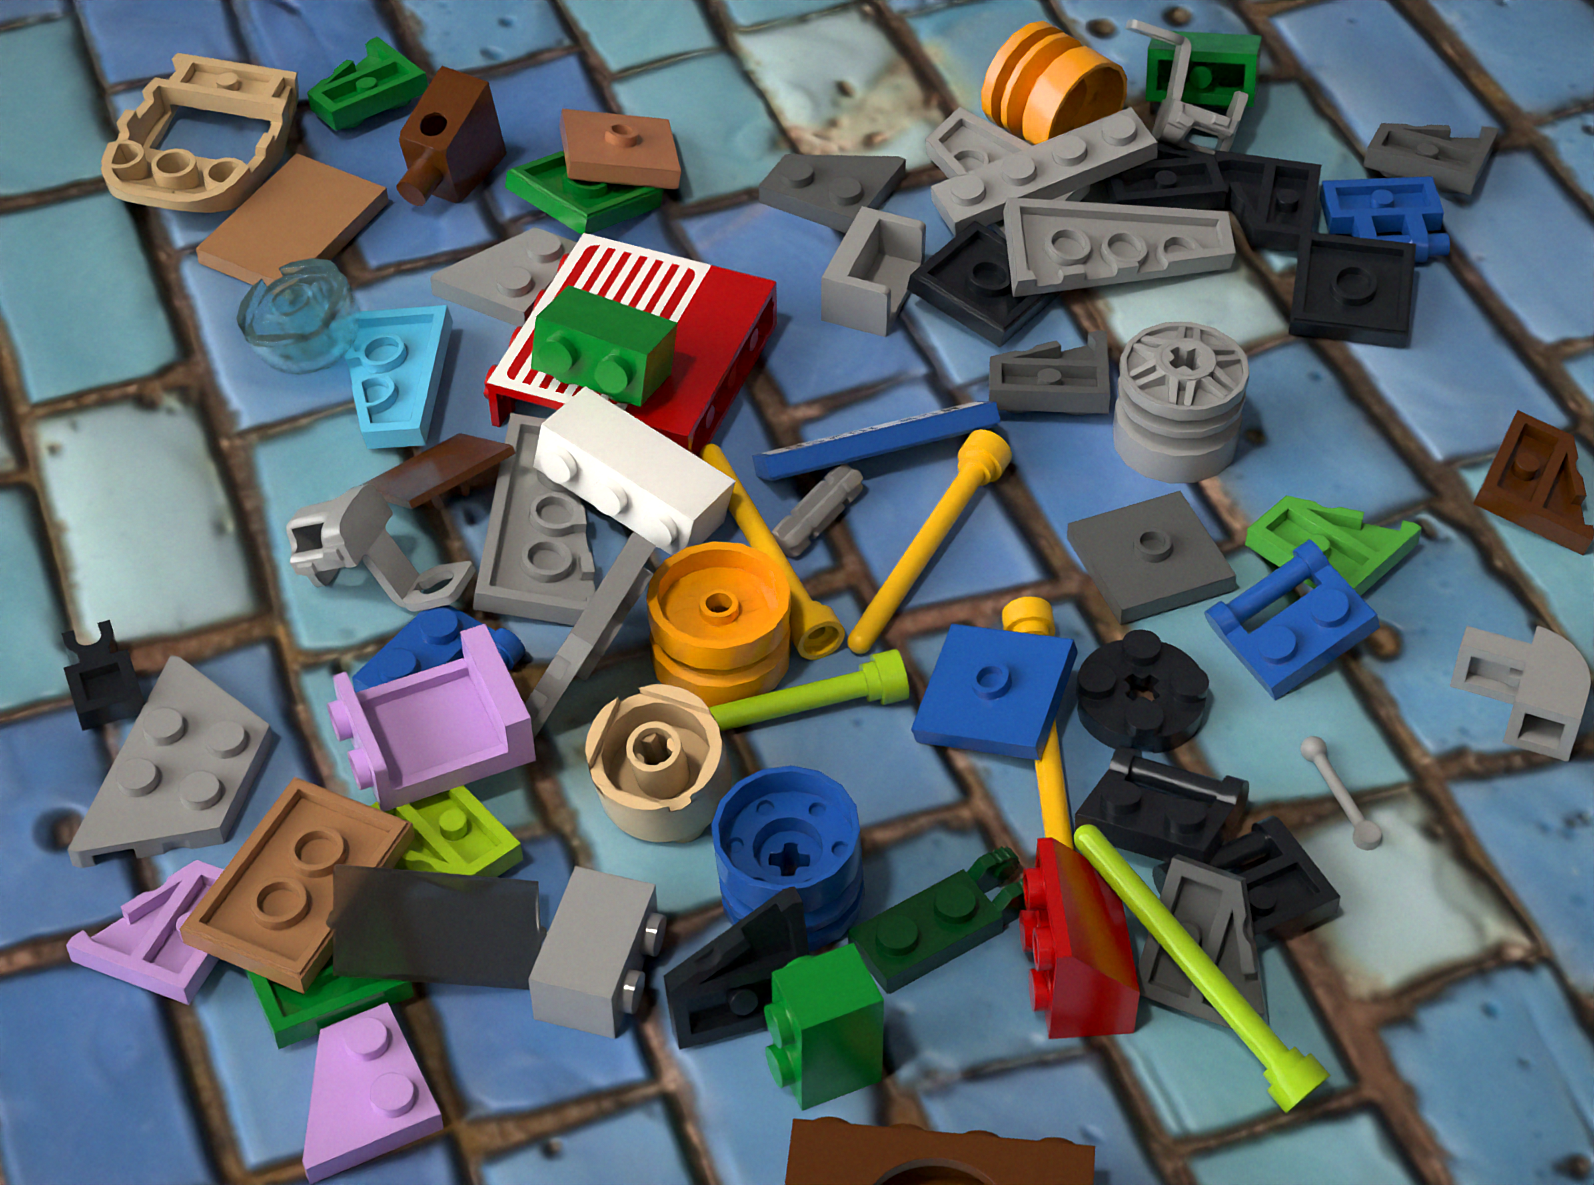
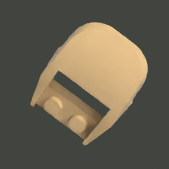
M177 53L172 58L175 73L168 80L154 77L143 89L144 101L136 110L125 109L116 122L120 133L116 141L107 144L101 159L102 175L111 195L127 202L201 213H214L234 209L242 205L256 192L283 157L299 100L297 72ZM179 105L199 110L245 116L252 119L269 120L271 122L268 133L264 132L255 148V156L248 164L236 158L225 157L215 160L197 157L185 149L176 148L165 151L156 149Z

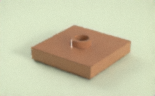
M572 109L561 110L559 128L567 174L570 180L678 189L681 169L669 119Z

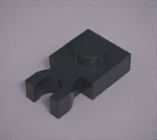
M110 620L97 623L101 638L91 645L79 644L74 630L61 633L69 661L72 664L63 669L82 731L139 715L145 705L128 649L118 652Z

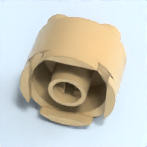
M653 684L639 688L640 693L622 701H619L617 697L608 703L594 719L587 735L585 747L589 772L605 813L617 827L638 839L651 842L675 841L687 843L694 841L702 834L705 827L713 821L719 801L731 788V765L716 719L701 698L688 690L672 685Z

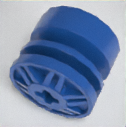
M792 765L762 769L738 781L719 801L711 824L725 916L733 926L784 888L795 886L803 901L809 951H816L841 938L858 918L865 896L861 859V833L856 804L844 787L832 778L817 770Z

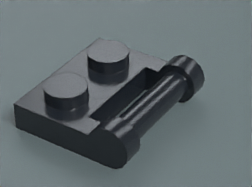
M1119 745L1113 753L1109 769L1075 813V832L1080 826L1090 824L1097 827L1114 847L1167 863H1171L1172 858L1179 854L1209 865L1245 809L1249 796L1248 780L1226 775L1223 780L1173 767L1142 758L1141 750ZM1135 783L1188 799H1179L1135 785ZM1199 802H1202V803H1205V804H1209V805H1212V806H1211V808H1210V807H1207V806H1204V805L1200 804Z
M1274 815L1253 823L1250 833L1222 844L1209 863L1210 866L1229 872L1261 857L1268 860L1261 865L1238 874L1246 878L1257 949L1334 915L1338 911L1341 896L1283 822ZM1164 862L1155 866L1152 870L1154 884L1160 895L1171 863Z

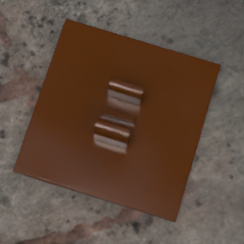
M458 433L361 485L373 484L378 492L382 493L386 502L414 509L424 503L427 507L442 510L444 503L439 497L440 494L451 489L455 494L468 496L470 488L467 480L509 458L516 454L513 445Z

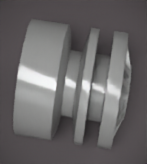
M1165 322L1143 329L1127 342L1120 357V377L1117 385L1119 397L1115 404L1112 431L1115 450L1130 468L1144 477L1165 483H1196L1217 476L1232 463L1239 445L1242 425L1241 411L1246 400L1245 390L1250 374L1247 355L1234 339L1213 327L1193 322Z

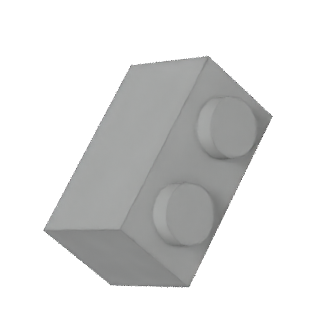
M575 866L529 977L534 1020L613 1039L616 1038L624 1014H635L639 1007L645 982V974L641 970L647 955L656 957L664 940L666 916L658 914L656 884Z

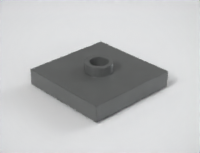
M1181 491L1068 523L1067 540L1120 625L1227 593L1235 588L1237 575Z

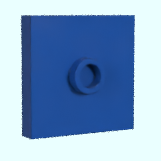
M951 624L911 728L916 742L1040 760L1078 654L1074 639Z

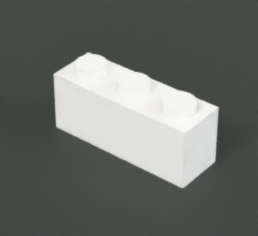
M586 386L542 423L533 465L534 468L544 473L552 481L563 485L594 505L602 513L616 519L670 555H674L686 547L702 544L724 523L735 480Z

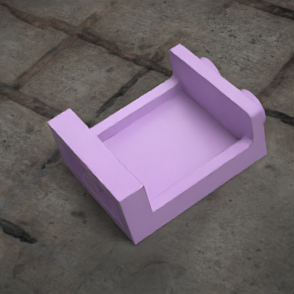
M486 624L460 632L464 658L357 693L353 689L347 672L333 675L337 700L327 703L333 729L339 742L351 739L354 750L348 751L347 755L356 784L360 791L371 787L381 811L385 812L536 761L531 717Z

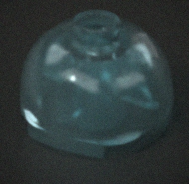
M309 258L290 262L278 268L283 277L275 280L269 286H266L263 279L254 284L240 302L236 320L249 347L270 367L282 373L293 375L319 372L336 364L357 339L361 312L351 284L331 261Z

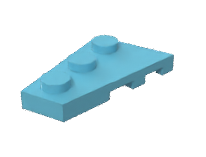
M448 305L336 313L344 343L345 359L350 371L351 387L359 425L367 449L426 445L453 325Z

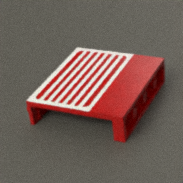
M583 233L572 252L565 253L561 258L557 275L548 289H542L538 293L533 312L524 326H518L514 330L509 348L500 363L492 365L486 375L484 397L489 399L492 426L501 427L508 414L515 411V403L518 399L558 410L584 388L577 384L562 383L551 375L531 369L536 316L570 285L678 322L671 375L641 407L633 404L619 403L610 399L608 395L596 393L699 457L701 448L711 443L777 325L776 281Z

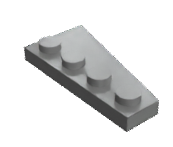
M1007 197L1003 211L1013 297L1230 269L1236 254L1229 212L1015 197Z
M510 413L505 444L513 445L516 454L500 463L475 589L473 609L575 625L595 593V569L592 552H589L586 537L587 520L584 505H581L580 496L563 485L552 481L544 473L533 467L541 425L547 419Z

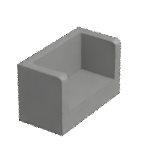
M862 206L821 277V321L887 337L910 294V291L907 290L910 274L925 263L926 224L920 220Z

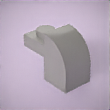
M1466 626L1450 687L1513 704L1503 743L1569 761L1591 686L1590 671L1581 653L1559 634L1540 626L1536 628L1532 644Z

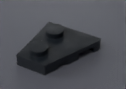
M1215 150L1214 156L1227 189L1226 199L1250 245L1272 248L1278 251L1298 252L1301 231L1311 232L1322 165Z
M795 886L781 890L663 976L672 1033L679 1050L768 1027L764 1007L772 1003V972L784 968L788 963L799 957L809 955L803 901Z

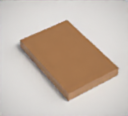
M296 153L196 248L198 262L291 300L389 203L387 188Z
M294 777L180 927L183 943L305 994L414 840L413 824Z

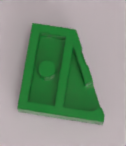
M377 36L365 44L368 56L355 66L354 61L346 59L334 69V73L330 77L321 80L307 92L311 111L335 131L359 126L364 122L365 118L387 109L404 107L413 98L424 94L428 87L426 72Z

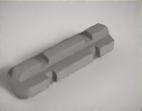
M846 463L836 465L824 477L826 481L819 482L790 511L792 515L784 517L772 529V535L784 554L789 558L800 555L811 544L809 539H815L845 509L844 505L851 503L862 491L861 481L863 476L858 469H852Z

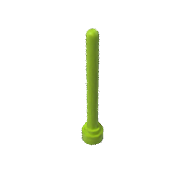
M892 649L871 654L870 662L859 664V671L708 708L716 719L720 730L724 731L864 696L868 702L880 700L882 705H887L909 699L910 692L902 657L898 649Z
M1086 824L1076 830L1074 843L1079 851L1267 1068L1262 1075L1271 1086L1266 1091L1287 1114L1320 1087L1331 1075L1314 1055L1309 1053L1307 1056H1304L1296 1046L1290 1050L1286 1047L1097 827Z

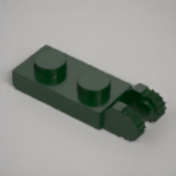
M1001 846L992 853H986L979 857L967 872L962 869L848 930V944H855L867 969L886 994L897 991L1002 933L1005 925L1019 918L1020 910H1026L1022 878L1016 883L1013 882L1003 887L992 902L985 895L986 892L996 888L1000 883L1003 884L1005 880H1009V877L1015 874L1014 872L1019 868L1018 864L1020 863L1018 856L1008 846L1005 848Z

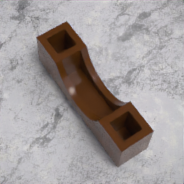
M831 1116L820 1117L815 1120L793 1118L785 1185H1094L1095 1146L1075 1144L1068 1139L1060 1137H1047L1037 1141L999 1137L992 1132L984 1130H972L961 1134L928 1131L908 1123H898L884 1127L851 1124L844 1119Z

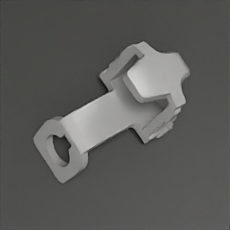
M1127 20L1125 29L1176 46L1166 99L1162 100L1152 131V136L1155 140L1185 150L1189 149L1214 155V150L1183 140L1192 128H1196L1217 135L1218 141L1215 150L1228 152L1238 130L1248 100V94L1236 91L1226 116L1180 101L1191 53L1190 41L1177 33L1138 20Z
M373 484L352 487L333 500L302 507L286 525V532L292 552L290 564L296 575L302 574V576H307L314 586L323 587L330 583L338 568L356 567L362 559L396 605L407 608L410 611H423L454 603L469 583L476 569L471 561H463L435 566L419 575L386 531V523L393 515V512L382 493L378 492ZM452 579L448 585L434 593H421V590L429 589L440 581Z

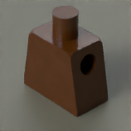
M441 66L400 131L399 143L408 171L398 182L397 190L406 201L416 206H423L430 196L433 195L452 203L463 202L505 157L507 152L488 81L445 66Z

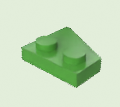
M1286 495L1248 527L1245 546L1278 567H1281L1294 558L1292 552L1294 549L1310 539L1322 550L1333 568L1361 596L1418 545L1422 527L1414 522L1402 520L1400 531L1362 523L1364 516L1362 511L1343 507L1327 508L1315 501ZM1309 578L1304 581L1305 584L1313 589L1317 587Z

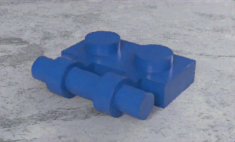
M1433 176L1322 181L1319 199L1329 234H1352V237L1416 244L1415 263L1426 262L1428 256L1449 255L1450 238L1448 233H1427L1429 230H1441L1444 216ZM1378 232H1402V235H1383V236H1377L1376 233H1378Z

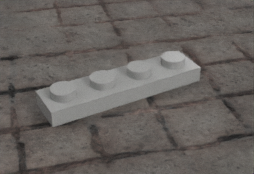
M1132 107L932 185V202L956 237L974 221L987 226L1004 219L1003 211L1007 197L1053 200L1157 158V141Z

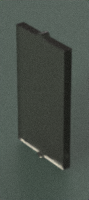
M336 864L333 869V910L329 913L326 920V925L333 929V976L530 990L529 977L542 948V943L548 933L547 929L540 924L538 881Z

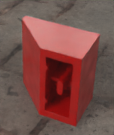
M1052 837L1038 838L1035 867L1024 868L1023 870L1026 910H1020L1019 913L1022 950L1024 953L1033 952L1036 967L1029 969V995L1032 1011H1044L1048 1039L1133 1034L1140 991L1123 901L1085 856Z

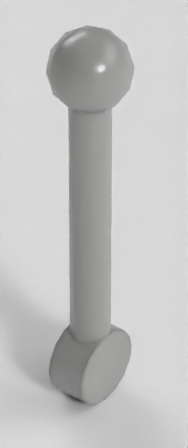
M1317 736L1307 737L1301 744L1302 756L1306 760L1315 763L1354 826L1352 838L1354 844L1362 850L1377 848L1381 839V828L1376 823L1367 821L1363 817L1326 757L1327 747L1325 741Z

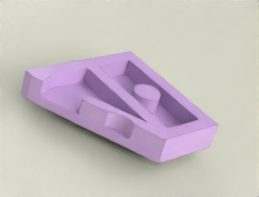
M388 1002L320 1029L303 1153V1165L310 1185L444 1129L441 1112Z

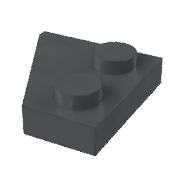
M785 154L759 184V203L847 233L862 206L879 210L906 176V159L899 156Z

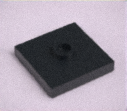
M977 221L971 223L911 273L907 285V290L998 347L1003 346L1063 292L1056 291L1013 297L1006 239Z
M1301 231L1288 334L1405 348L1409 330L1416 244Z

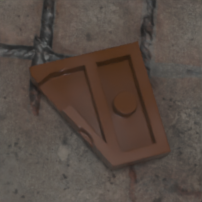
M1517 410L1473 504L1580 555L1585 554L1594 538L1593 525L1585 524L1581 507L1587 495L1583 477L1576 468V462L1579 457L1574 436Z

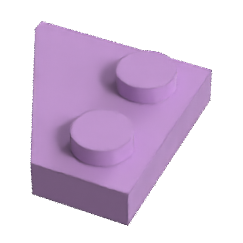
M195 860L169 876L166 882L158 889L143 892L122 905L123 918L91 938L84 930L71 937L66 944L71 961L189 1005L220 958L184 944L180 927L224 869L199 860Z

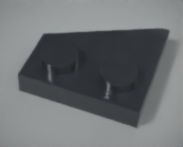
M1157 143V158L1103 179L1111 204L1196 210L1225 208L1227 189L1213 154L1189 149L1176 150L1168 145Z

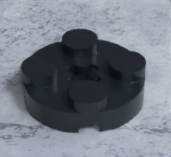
M1143 629L1128 632L1123 640L1107 643L1096 649L1085 659L1077 676V712L1084 728L1095 739L1116 750L1119 745L1132 747V745L1142 747L1154 745L1153 753L1168 752L1188 742L1200 729L1207 699L1209 679L1199 665L1181 649L1166 642H1161L1160 638L1151 631ZM1144 689L1153 693L1154 700L1151 701L1143 696L1132 700L1129 698L1130 690Z

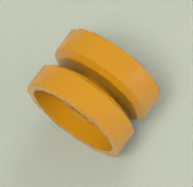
M716 541L686 547L663 561L649 582L646 598L647 617L651 629L649 635L650 659L657 679L664 685H672L690 691L701 698L707 707L769 693L775 689L788 671L791 654V627L789 624L791 589L783 569L764 552L741 543Z

